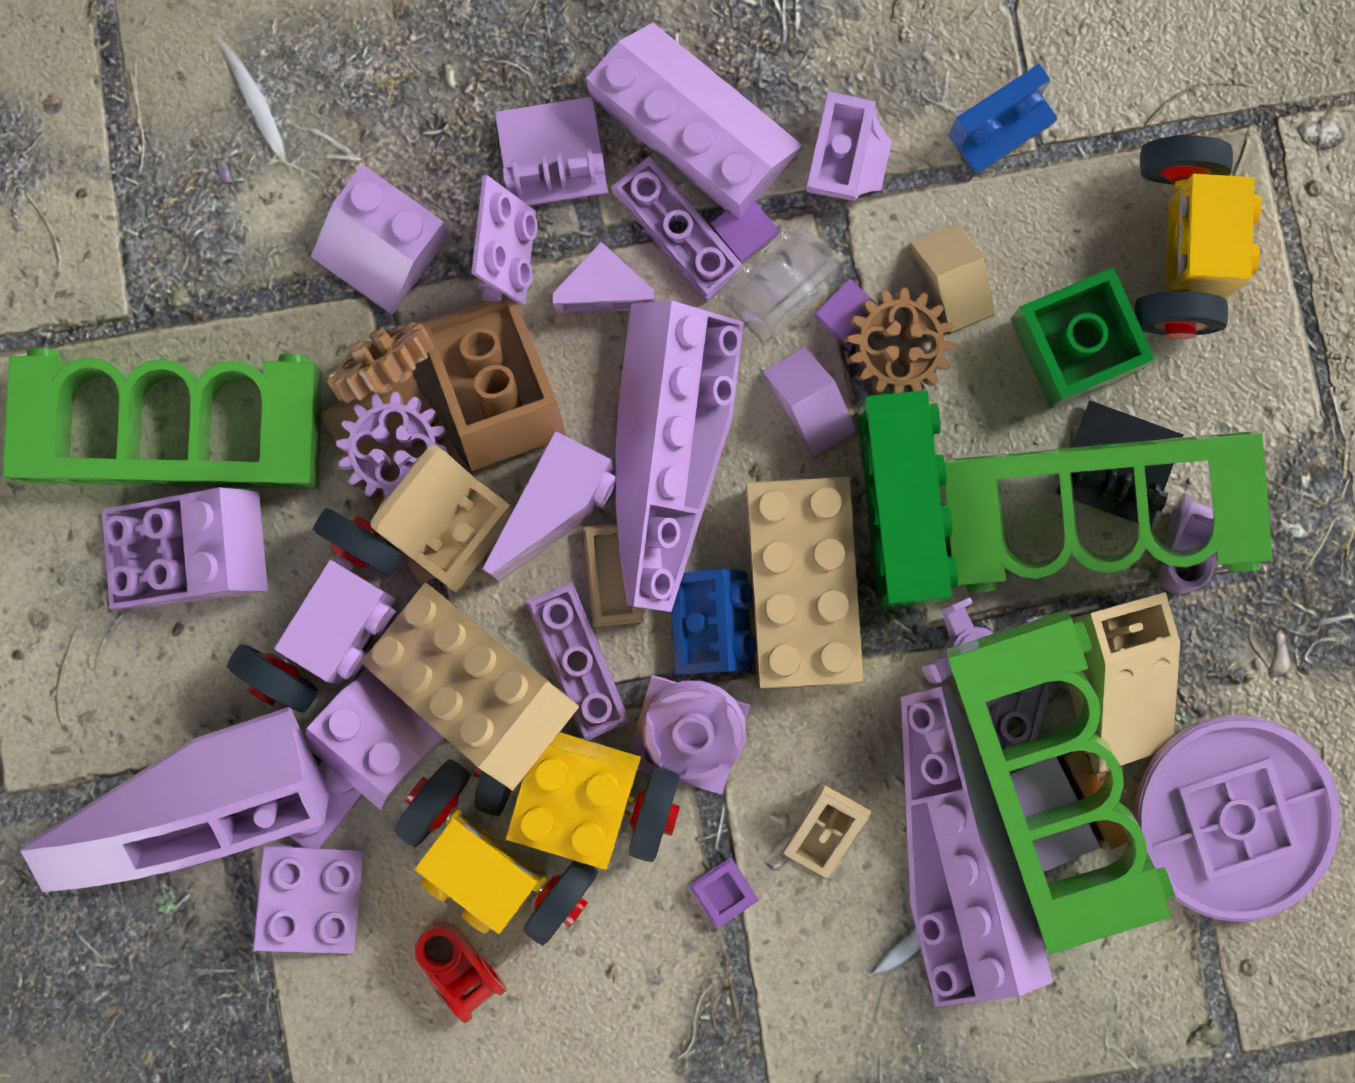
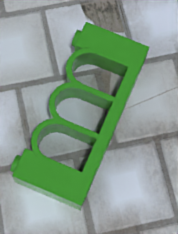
M29 348L27 349V356L9 355L3 477L18 483L318 489L321 417L319 413H321L323 371L315 362H309V356L280 354L278 361H263V374L247 363L238 361L221 362L205 370L199 378L178 362L165 359L146 361L133 369L129 375H126L109 362L92 357L74 360L69 363L62 357H58L59 352L53 349ZM102 376L112 378L118 387L119 394L116 459L70 458L72 408L76 392L82 384L92 378ZM177 378L184 380L190 393L188 460L140 459L142 406L146 393L154 384L163 379ZM244 379L255 382L260 389L262 399L259 462L210 461L211 417L214 397L221 387L231 381Z
M1260 430L953 458L945 461L947 475L945 485L946 504L950 507L953 528L952 536H950L951 556L955 557L957 563L958 585H967L968 592L997 590L998 582H1005L1009 576V571L1020 577L1033 579L1053 575L1066 565L1071 554L1085 567L1096 572L1105 573L1127 569L1141 558L1146 548L1154 558L1169 566L1178 567L1200 564L1215 552L1218 565L1228 564L1230 572L1261 569V561H1273L1263 434ZM1208 460L1213 514L1211 531L1206 539L1194 548L1187 550L1171 549L1158 541L1153 535L1150 526L1145 466ZM1134 467L1139 522L1138 536L1132 546L1123 553L1113 556L1098 555L1087 549L1080 540L1077 531L1072 472ZM1059 474L1065 531L1064 544L1061 550L1050 559L1040 562L1026 561L1013 552L1006 539L1000 479Z
M1067 610L946 649L959 693L1049 955L1170 918L1172 916L1166 899L1175 897L1165 866L1155 868L1147 853L1146 839L1131 811L1119 802L1124 787L1122 768L1109 744L1095 734L1101 716L1099 698L1085 674L1081 672L1089 669L1084 653L1093 651L1083 620L1073 623ZM1051 681L1071 683L1083 692L1084 705L1082 712L1073 725L1062 731L1006 749L1001 748L986 704L987 701ZM1083 750L1095 753L1106 761L1107 772L1104 783L1096 793L1075 802L1027 817L1024 816L1009 771L1069 752ZM1102 820L1119 823L1129 831L1127 849L1119 860L1102 868L1050 884L1047 883L1033 840Z

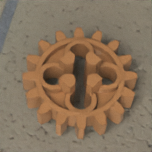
M901 288L897 290L895 300H893L889 291L884 290L877 293L878 306L869 299L860 304L865 317H850L848 323L857 329V333L844 337V343L855 346L856 353L847 357L846 361L847 364L859 362L862 366V369L855 377L858 381L870 377L874 379L872 392L881 393L887 385L889 386L890 394L903 393L904 386H906L908 392L922 391L920 381L929 386H934L939 382L934 370L950 368L951 364L942 357L944 351L955 349V343L944 340L943 333L951 330L953 324L939 323L937 317L944 309L941 305L930 309L925 307L928 294L920 293L912 301L910 300L908 288ZM897 309L905 311L908 316V322L902 329L901 325L894 321V314ZM871 332H874L879 339L900 335V339L904 341L925 336L929 339L931 348L927 354H924L919 347L899 352L898 347L891 345L876 351L869 347L867 339ZM897 358L905 366L904 374L900 378L893 375L891 371V363Z
M411 321L404 327L400 324L389 333L381 328L369 334L371 342H355L348 349L347 359L333 366L335 370L327 374V382L339 401L344 400L345 403H349L356 397L358 400H361L372 391L377 393V395H381L392 389L389 384L390 382H405L412 375L411 371L416 369L415 364L427 359V353L434 349L433 342L422 323L416 324L414 321Z

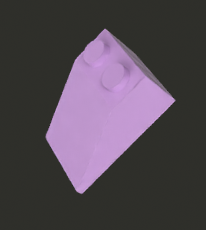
M555 431L482 570L491 578L501 582L590 518L596 506L604 510L616 489V476L613 475L611 459Z

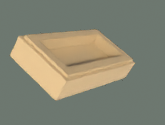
M617 523L583 527L593 627L600 628L644 623L642 608L627 606Z

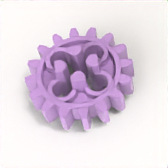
M399 392L392 393L389 404H384L380 397L375 394L372 395V409L367 411L364 407L357 404L354 406V410L359 417L356 423L343 420L341 424L350 433L349 439L336 441V446L339 449L349 453V456L338 462L339 466L343 470H355L348 482L355 488L366 482L365 496L372 500L378 495L380 490L383 491L384 499L389 497L408 474L412 464L417 459L409 455L405 450L396 451L394 461L400 468V474L395 481L387 482L383 478V472L391 466L390 457L380 449H373L369 455L360 453V444L366 439H374L382 446L391 445L393 436L387 429V421L393 415L403 417V426L401 425L396 429V437L403 446L412 448L417 442L421 441L427 444V449L432 445H437L448 455L450 454V450L446 446L437 443L438 440L448 435L444 426L431 427V424L434 423L438 415L432 408L420 414L422 402L419 398L414 396L406 406L403 405Z

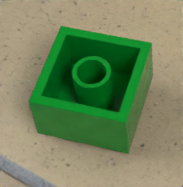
M1114 267L1024 304L1010 318L1050 409L1140 372L1155 360Z

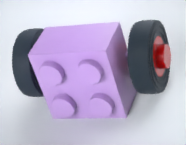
M327 508L320 514L312 530L329 541L333 551L340 555L342 559L338 557L334 561L330 559L274 648L277 651L276 654L280 657L273 653H262L248 645L240 644L227 663V668L233 674L250 685L247 689L250 694L271 706H274L277 701L302 713L309 709L317 696L318 689L300 676L297 668L289 662L299 664L329 683L344 685L348 678L355 681L365 668L360 662L368 654L365 650L375 634L381 637L397 615V611L392 608L397 599L352 572L353 566L350 564L353 563L359 568L372 567L383 575L390 577L401 562L403 555L400 551L379 539L380 534L371 528V523L364 518L356 515L352 522L332 509L329 510Z

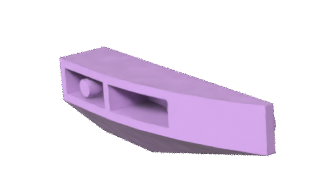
M672 300L631 304L618 403L615 452L618 540L627 606L664 612L672 611L732 422L744 326L743 321Z
M948 685L902 696L901 712L910 904L935 1007L1018 997L1052 983L1053 979L1040 927L979 748Z
M287 707L190 740L22 846L20 852L42 892L87 888L129 881L225 857L322 825L325 821L330 792L291 708Z

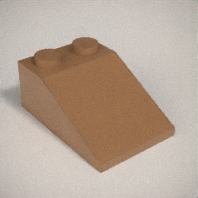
M503 294L502 300L499 302L483 301L422 322L423 327L433 342L434 349L428 353L471 471L547 445L555 431L566 436L557 400L517 302Z

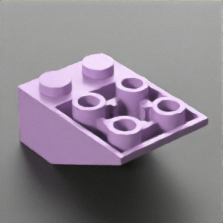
M219 487L102 510L110 609L228 598L268 591L259 491Z

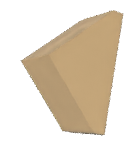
M957 224L910 243V247L936 306L941 305L944 308L940 314L943 323L953 324V328L948 331V334L995 315L984 258Z
M820 784L783 854L828 879L868 820L871 811L831 788Z

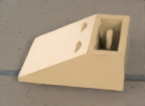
M1166 592L1072 618L1073 623L1083 620L1093 651L1084 653L1089 669L1081 672L1085 674L1099 698L1101 716L1095 734L1109 744L1120 766L1156 754L1174 736L1180 639ZM1068 683L1077 718H1079L1084 705L1083 692L1073 684ZM1088 752L1094 774L1107 771L1106 761L1097 754Z

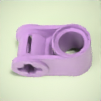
M1182 493L1172 511L1164 545L1176 550H1187L1198 546L1211 531L1213 520L1212 508L1194 502L1192 495ZM1216 552L1204 562L1192 565L1194 577L1191 582L1181 579L1176 573L1175 566H1169L1159 560L1156 566L1158 583L1164 590L1177 595L1189 593L1204 586L1213 575L1217 562Z

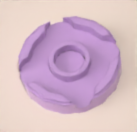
M681 681L664 688L651 701L642 725L643 743L652 761L660 768L664 766L667 770L679 774L678 778L685 781H707L725 774L733 766L734 761L738 759L746 739L745 717L737 701L721 687L705 681Z

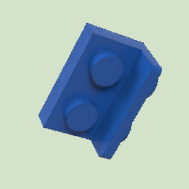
M1040 63L956 117L948 136L974 173L982 172L1056 122L1057 116L1042 96L1051 79Z
M722 568L684 572L672 608L675 675L752 671V659L755 655L756 645L754 636L750 631L749 608L752 604L753 595L751 585L747 580L746 571Z

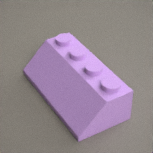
M654 23L618 41L586 77L589 97H592L598 106L725 211L729 210L738 219L754 201H757L803 148L800 142Z

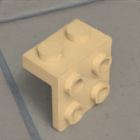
M432 445L422 456L415 460L408 474L392 494L381 503L377 513L371 520V528L456 593L498 540L514 507L474 478L437 445Z

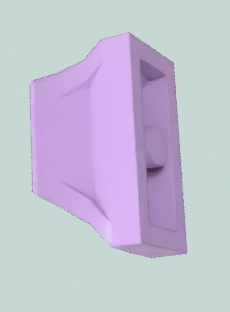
M830 91L827 92L806 192L855 201L860 194L880 191L882 189L892 139L877 120L876 101Z

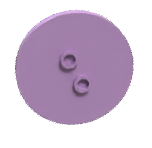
M1226 715L1202 720L1188 726L1170 738L1157 751L1146 767L1138 785L1133 809V816L1145 836L1147 853L1155 868L1165 866L1175 893L1173 898L1199 914L1225 921H1251L1270 917L1286 910L1304 898L1316 886L1329 867L1336 850L1340 832V805L1336 786L1328 768L1317 752L1305 740L1289 729L1267 720L1243 715Z

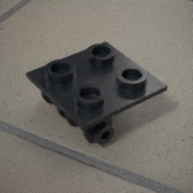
M1089 400L1072 448L1181 438L1184 434ZM1174 463L1145 466L1149 522L1151 527L1157 510L1161 512L1166 504L1168 492L1164 490ZM1134 467L1072 472L1074 501L1139 524ZM1060 482L1056 491L1058 495H1061Z

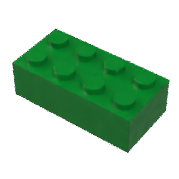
M928 390L866 396L857 411L878 609L939 604L952 597L951 588L958 587V568L955 557H947L945 538L952 536L953 528L949 505L941 506L940 485H946L947 475L943 454L935 455L934 435L940 434L941 431L938 404L929 403Z

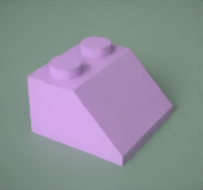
M362 164L332 203L311 258L392 315L449 239L450 235L444 221Z
M367 671L344 688L306 728L305 740L309 749L380 810L387 805L445 739L370 671Z

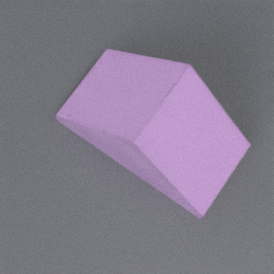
M602 242L553 292V306L556 314L630 311L631 304L654 302V289Z
M805 347L762 372L763 377L813 458L857 432L835 380Z

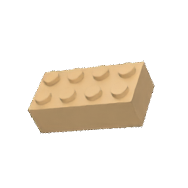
M850 477L747 483L745 499L758 690L859 684L864 682Z
M426 582L360 662L478 768L512 791L580 707Z

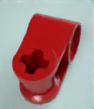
M436 922L428 926L419 937L415 947V958L419 966L437 987L448 1007L463 1023L469 1022L472 1019L471 1012L494 994L502 995L507 991L504 982L494 968L482 955L478 954L461 930L454 924ZM437 935L447 937L454 946V955L447 960L440 961L434 959L427 950L428 939ZM480 982V984L477 987H475L468 994L464 995V993H466L474 985Z

